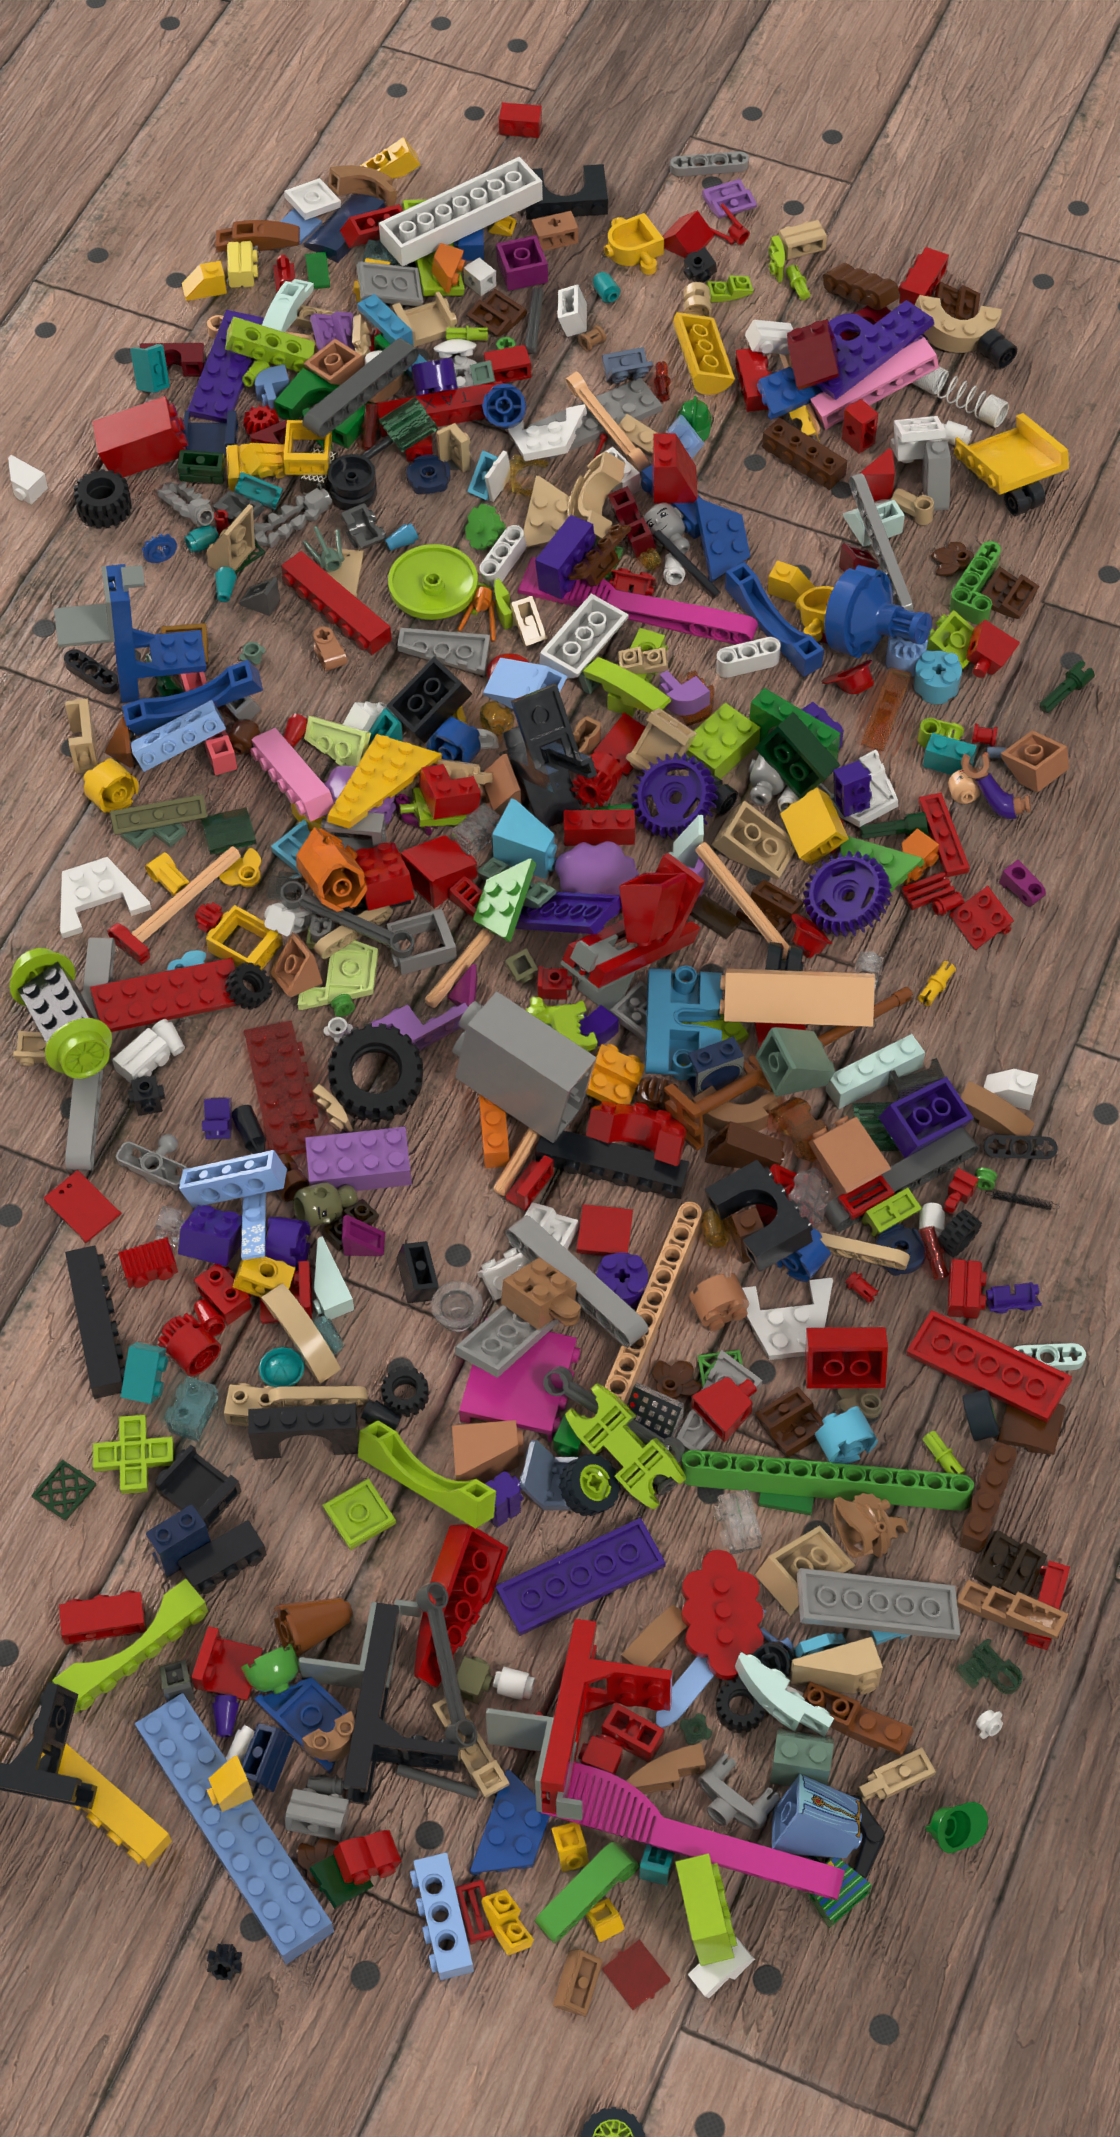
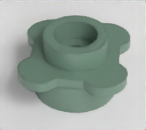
M248 642L243 647L240 660H249L254 665L260 664L261 656L266 652L265 648L256 642Z

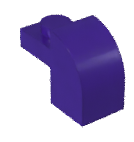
M602 1005L595 1009L588 1017L583 1014L584 1019L578 1022L581 1024V1027H579L581 1032L579 1034L586 1037L591 1032L595 1033L598 1042L597 1047L607 1043L619 1032V1019Z
M232 1097L204 1099L205 1120L202 1121V1131H205V1139H231Z

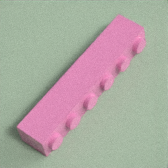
M925 337L914 341L837 400L825 392L811 398L810 401L814 413L826 430L844 420V411L849 404L862 399L870 406L938 369L937 354Z
M276 728L257 735L252 739L254 747L250 751L254 760H259L263 771H268L271 780L277 782L282 793L286 792L288 800L291 804L295 803L300 815L304 814L311 822L330 812L334 805L330 790Z

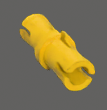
M943 961L935 975L929 977L927 986L918 996L920 1003H923L927 998L924 1005L931 1006L939 992L944 991L946 982L956 971L952 963L947 969L946 967L949 962Z

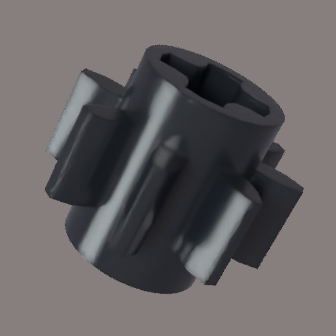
M218 1943L216 1952L212 1950L208 1952L207 1961L209 1963L207 1972H212L216 1980L228 1979L231 1981L233 1972L239 1974L241 1972L243 1964L241 1963L242 1952H237L233 1944L221 1945Z

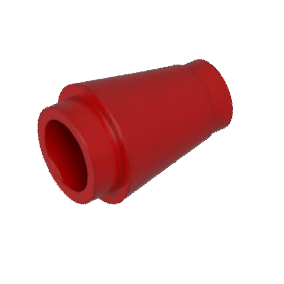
M293 714L292 717L288 718L283 736L293 749L306 732L308 719L300 714Z
M206 1299L197 1301L193 1308L198 1322L213 1337L218 1336L225 1329L224 1317Z

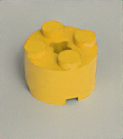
M112 758L106 759L93 770H88L83 777L85 781V795L104 813L128 808L133 803L131 798L134 793L137 794L139 791L137 779Z

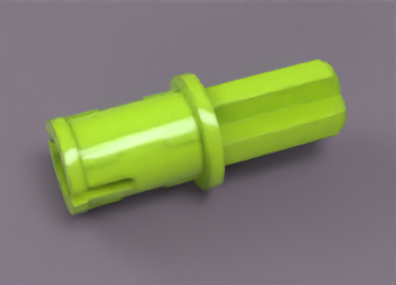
M797 265L788 266L786 274L791 281L790 286L796 290L800 300L805 301L811 295L806 286V278L801 275Z
M466 325V328L448 327L446 328V339L488 341V327L473 328Z
M936 1431L927 1433L923 1441L935 1456V1462L940 1463L946 1473L956 1474L953 1470L954 1468L958 1474L964 1475L966 1471L952 1454V1448L948 1449Z

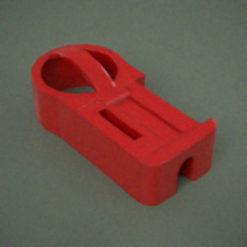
M117 922L107 930L108 936L115 939V944L139 962L140 966L150 959L147 946L131 934L127 927Z

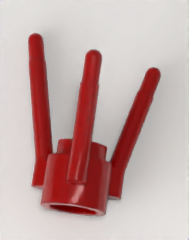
M721 203V208L733 222L728 229L729 236L713 228L711 230L714 235L727 240L731 245L735 242L738 245L745 243L749 238L750 232Z

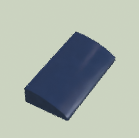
M364 194L351 195L341 208L304 243V247L316 253L326 252L328 259L339 263L352 249L348 247L340 232L342 226L351 216L385 208V201Z

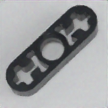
M72 649L65 653L64 662L68 671L103 694H113L119 689L118 677L114 672L78 649ZM89 669L98 670L93 675L86 674V671Z
M994 1134L988 1136L983 1143L985 1153L996 1158L1051 1159L1058 1150L1056 1141L1047 1136ZM993 1139H997V1142L1000 1144H1007L1006 1139H1010L1008 1144L1010 1154H1005L1006 1149L1001 1148L997 1149V1153H993V1149L988 1148V1144L993 1143ZM1020 1139L1027 1143V1150L1023 1154H1017L1013 1149L1014 1143ZM1031 1140H1035L1034 1145H1043L1044 1141H1047L1048 1145L1052 1146V1150H1049L1047 1155H1044L1041 1150H1034L1035 1155H1030L1032 1151Z

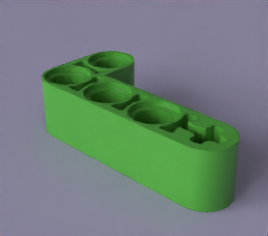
M987 541L982 544L951 593L950 612L954 610L963 619L976 625L980 624L984 619L987 621L990 619L992 601L989 597L981 594V592L998 567L1001 546L998 543Z
M614 1841L609 1843L539 1913L534 1922L553 1943H557L567 1935L617 1882L623 1883L638 1870L640 1864L620 1843Z

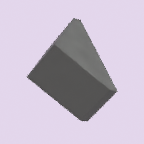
M272 577L250 586L239 604L270 616L280 601L277 579Z
M186 1659L159 1667L162 1688L167 1702L181 1693L185 1695L188 1702L196 1700Z

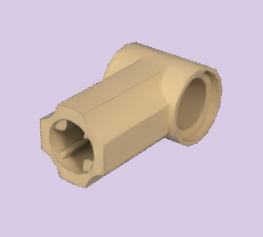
M899 488L894 492L891 500H895L903 512L913 516L915 523L928 525L932 522L934 501L931 497L926 495L917 497Z

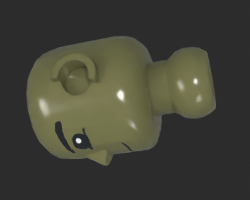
M328 1182L299 1189L294 1195V1212L298 1220L308 1221L310 1227L330 1224V1222L336 1221L341 1217L342 1207L348 1208L357 1202V1193L351 1185H342L337 1190L335 1186Z

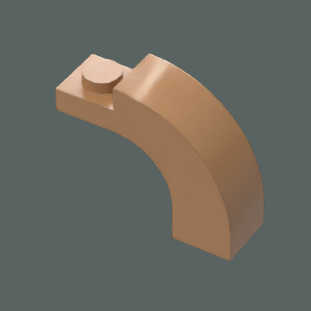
M343 165L330 167L328 187L338 196L364 194L385 201V208L395 205L397 190L392 187L393 179L388 175L363 166Z
M711 1086L692 1098V1102L695 1103L717 1090ZM772 1091L749 1104L740 1105L728 1101L703 1115V1123L718 1132L730 1121L755 1131L763 1130L768 1127V1117L777 1113L781 1108L782 1096L776 1097Z

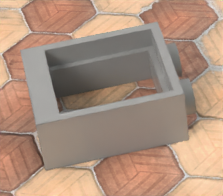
M368 812V816L350 829L328 823V814L326 818H322L321 828L333 835L334 832L372 835V840L338 837L342 840L341 843L344 845V848L349 845L356 851L361 848H373L387 842L384 814Z
M442 908L386 924L387 930L395 933L399 930H405L412 935L436 929L442 948L406 958H398L391 953L394 967H399L401 975L457 960L456 945ZM398 942L396 944L393 943L396 949L401 950Z

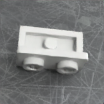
M515 1247L503 1253L505 1258L497 1262L495 1259H492L482 1264V1270L477 1272L478 1277H482L493 1300H498L502 1296L503 1279L531 1263Z

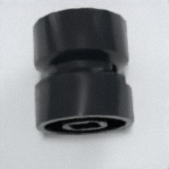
M995 328L987 331L977 344L978 352L985 358H988L998 369L1007 367L1014 360L1018 350L1017 346L1005 339V336Z
M1039 481L1004 493L1005 505L1013 516H1019L1029 511V509L1042 506L1046 500L1044 489Z
M711 773L710 775L715 778L713 784L718 788L717 791L712 793H715L718 799L712 800L717 808H710V810L719 816H723L734 806L738 798V792L728 784L723 785V781Z

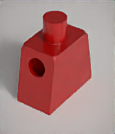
M984 619L973 629L966 655L967 660L975 665L972 671L973 674L979 678H984L986 673L990 675L995 674L1003 667L1020 642Z
M725 1377L692 1396L691 1408L723 1442H726L751 1414L753 1403L749 1397L757 1392V1388L749 1379H746L737 1386L731 1378Z

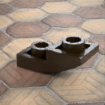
M364 1199L359 1200L343 1211V1217L349 1215L368 1225H372L379 1218V1214ZM343 1217L324 1228L322 1234L338 1251L343 1249Z

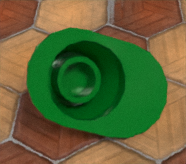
M694 396L693 400L683 403L678 411L677 418L679 415H683L704 442L709 437L711 431V413L708 410V406L703 401L698 400L697 396Z
M967 1802L954 1807H943L934 1813L931 1823L925 1826V1830L931 1833L932 1838L939 1844L942 1851L948 1854L972 1847L983 1838L988 1826L987 1812L981 1804L976 1802Z

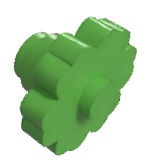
M480 504L478 508L473 507L469 513V523L466 525L465 531L466 539L471 540V547L486 550L487 546L492 547L505 531V524L500 520V515L495 514V507Z

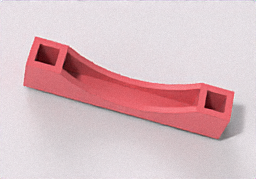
M204 672L178 674L184 692L207 683ZM225 730L203 741L215 776L237 769L235 752Z

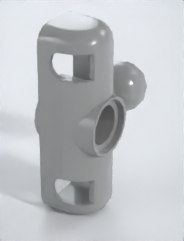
M172 1134L162 1135L158 1141L159 1148L156 1152L132 1142L122 1144L116 1154L117 1162L121 1167H128L131 1172L143 1176L148 1183H159L163 1186L169 1185L175 1191H180L181 1177L175 1175L177 1167L183 1170L187 1169V1167L165 1157L167 1153L174 1152L178 1146L175 1136ZM133 1147L141 1152L139 1158L132 1156ZM157 1166L155 1169H149L150 1167Z

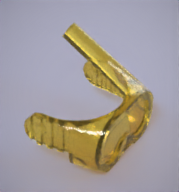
M514 455L513 459L510 460L512 493L532 496L533 488H522V485L516 481V475L526 466L534 465L546 468L548 461L538 459L525 461L522 456Z

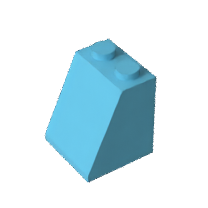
M511 798L492 834L493 857L508 864L509 867L532 858L536 863L533 875L546 879L549 872L555 870V861L557 860L555 858L557 850L555 834L517 800Z

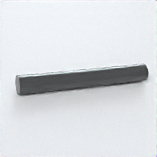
M399 1764L396 1775L473 1799H477L479 1795V1789L406 1765Z

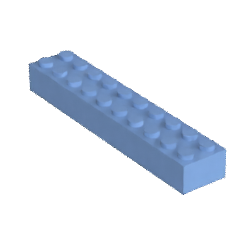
M181 1693L137 1721L135 1726L143 1742L285 1965L334 1933L329 1917L253 1800L250 1799L224 1812H221L219 1804L212 1805L207 1793V1789L211 1788L208 1778L222 1767L227 1760L185 1695Z

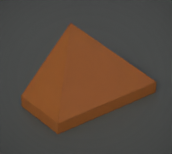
M121 717L104 753L128 767H134L130 731L126 726L125 717Z

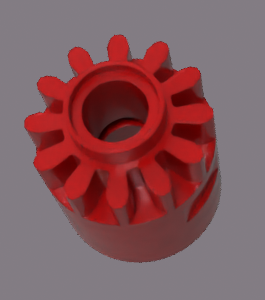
M597 752L590 755L597 776L588 779L577 774L572 781L574 785L571 789L573 792H578L575 799L581 798L583 800L582 805L590 803L592 808L597 803L602 807L605 801L609 800L622 778V768L619 762L607 753Z
M185 1313L183 1317L179 1315L170 1319L162 1328L161 1333L163 1335L158 1338L160 1342L158 1346L166 1348V1354L190 1377L199 1375L211 1366L221 1351V1344L188 1313Z

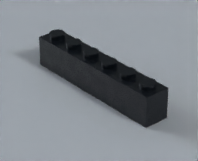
M563 1131L554 1143L540 1136L536 1148V1161L540 1162L543 1156L546 1155L553 1159L554 1168L562 1169L569 1174L578 1173L586 1175L593 1180L602 1179L613 1182L617 1186H630L637 1188L641 1192L658 1193L669 1199L682 1198L689 1176V1161L681 1160L678 1166H674L654 1159L655 1153L612 1142L606 1143L568 1131Z
M96 1245L65 1252L93 1397L98 1399L120 1394L125 1366L120 1367L119 1360L124 1359L121 1343L116 1344L115 1337L119 1336L117 1322L111 1321L110 1314L115 1313L112 1298L107 1299L106 1292L111 1290L108 1276H103L102 1269H106L103 1253L98 1254Z

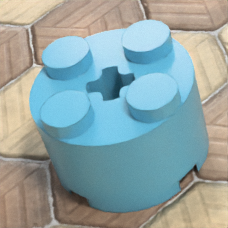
M925 651L922 653L916 664L913 683L914 691L922 696V700L931 704H944L948 702V699L958 694L962 673L958 656L944 651Z
M858 1406L852 1407L838 1416L836 1413L829 1414L822 1420L824 1425L815 1433L816 1439L830 1463H854L861 1459L858 1454L864 1450L868 1454L878 1443L872 1428Z

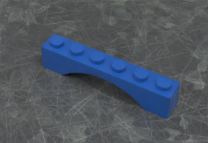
M743 562L727 570L725 578L726 591L749 616L756 619L759 628L767 637L776 638L780 642V651L801 675L805 677L821 668L824 649L811 635L797 630L782 617L768 598L758 576L751 568Z
M249 660L227 667L215 679L193 690L166 697L142 698L123 705L122 708L126 726L137 736H140L167 724L213 700L216 707L261 692L263 687L259 670Z

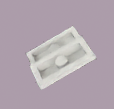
M534 1202L531 1203L524 1215L533 1218L566 1249L569 1248L580 1228L578 1220L558 1215L554 1208Z

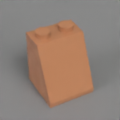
M848 1115L840 1118L834 1122L836 1127L827 1131L826 1127L813 1133L814 1139L808 1142L837 1195L847 1194L891 1169L857 1116L849 1119Z
M516 1420L452 1425L456 1481L477 1479L485 1484L490 1480H494L502 1472H509L519 1467V1457L524 1456L522 1429L517 1430Z

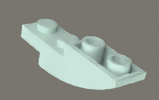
M294 279L292 282L285 281L274 297L262 325L285 332L297 319L299 307L314 291V283Z
M741 1652L735 1668L742 1682L757 1702L769 1714L794 1732L799 1723L825 1737L834 1720L829 1712L822 1707H814L807 1703L796 1692H788L786 1689L790 1680L781 1671L769 1669L761 1664V1661L755 1656L745 1655Z

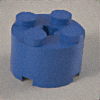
M450 717L428 739L427 749L442 753V759L470 763L480 752L481 744L478 738L480 733L475 727H469L455 717Z
M815 1228L811 1231L812 1243L776 1262L779 1268L784 1265L789 1269L787 1274L790 1277L801 1282H807L831 1256L830 1250L820 1240L822 1238L821 1233Z

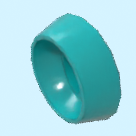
M274 1348L267 1352L260 1361V1377L264 1383L275 1388L293 1387L303 1375L304 1361L300 1354L291 1348Z

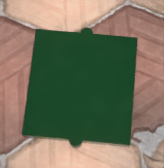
M334 1854L309 1868L320 1886L319 1890L325 1893L334 1909L374 1886L370 1880L359 1885H355L354 1882L345 1883Z

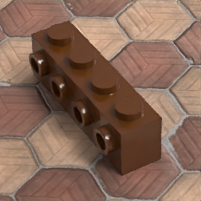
M780 417L763 432L762 448L828 490H831L846 476L848 460Z

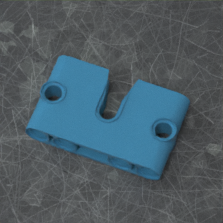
M687 965L678 967L676 971L658 968L648 969L645 1073L672 1075L680 1081L696 1077V1071L688 1057V1053L722 1041V1031L707 1026L684 1024L681 1022L720 1020L722 973L702 971L696 973L694 968Z

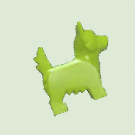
M532 997L530 999V1006L526 1009L527 1012L589 1053L595 1051V1047L598 1044L595 1033L591 1032L586 1037L579 1034L581 1032L579 1029L581 1024L578 1022L584 1019L583 1013L587 1011L583 1000L578 1001L576 1004L546 1006L540 997Z

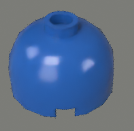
M504 383L495 385L485 395L482 405L484 415L488 421L497 428L502 429L514 428L520 424L525 417L527 409L525 397L521 391L511 384Z

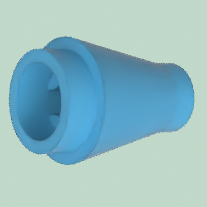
M410 523L408 525L403 524L384 541L388 549L392 551L415 544L419 537Z

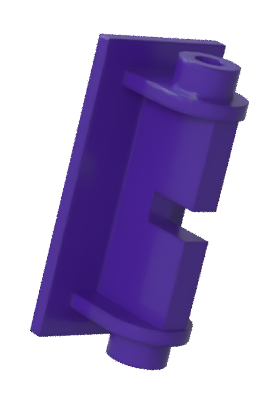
M1032 1282L1014 1284L1015 1294H1011L1009 1285L993 1286L990 1290H986V1305L994 1313H1006L1009 1311L1008 1309L1017 1308L1027 1311L1034 1309L1035 1306H1042V1303L1036 1296L1039 1295L1038 1284L1033 1285Z

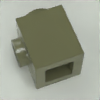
M527 948L503 961L514 983L519 980L522 984L535 977L533 972L538 970Z
M464 1656L457 1673L462 1699L478 1705L484 1691L489 1692L494 1678L491 1676L490 1665H487L485 1660L478 1657L470 1659Z

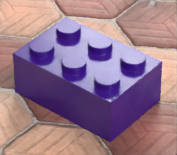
M570 515L535 559L540 591L563 599L566 593L572 590L576 580H569L568 575L574 570L573 567L585 558V554L596 546V536L592 523Z
M946 1076L890 1104L878 1118L904 1158H907L961 1127L964 1128L974 1117Z

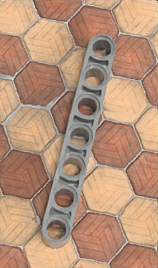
M526 1215L506 1230V1236L510 1243L531 1262L540 1257L576 1282L575 1301L624 1347L629 1348L649 1331L647 1323L638 1313L533 1218Z

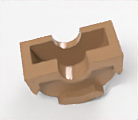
M352 1711L335 1719V1727L332 1731L323 1732L317 1729L302 1738L304 1749L311 1757L334 1762L343 1759L349 1754L355 1724Z

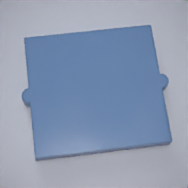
M295 208L280 221L300 227L299 245L322 225V220L316 217L305 220Z

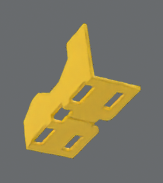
M806 405L789 412L792 420L797 418L802 421L801 431L808 436L815 433L819 440Z

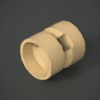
M701 282L687 285L683 290L684 313L710 317L711 296L709 287Z

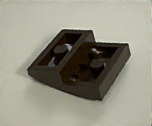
M996 1530L972 1578L990 1588L995 1586L1013 1595L1020 1592L1029 1596L1041 1566H1043L1048 1555L1025 1541L1020 1544L1003 1532Z

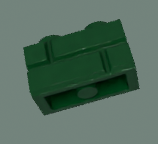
M180 450L178 459L180 481L224 483L226 470L224 453Z

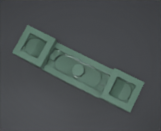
M492 857L477 870V874L486 882L487 879L509 869V865ZM540 881L537 884L530 882L523 906L540 908L557 892L554 888Z

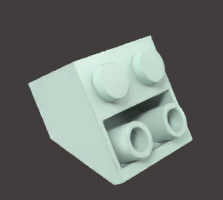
M891 499L876 501L875 505L887 537L902 533L905 515L896 501ZM858 508L843 513L844 519L863 547L870 545L871 542Z

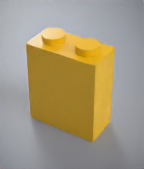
M819 788L809 791L803 798L796 803H792L786 810L780 813L799 858L811 865L849 839L830 795Z

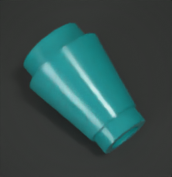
M220 567L215 573L217 599L221 602L230 601L237 580L235 570L230 567Z

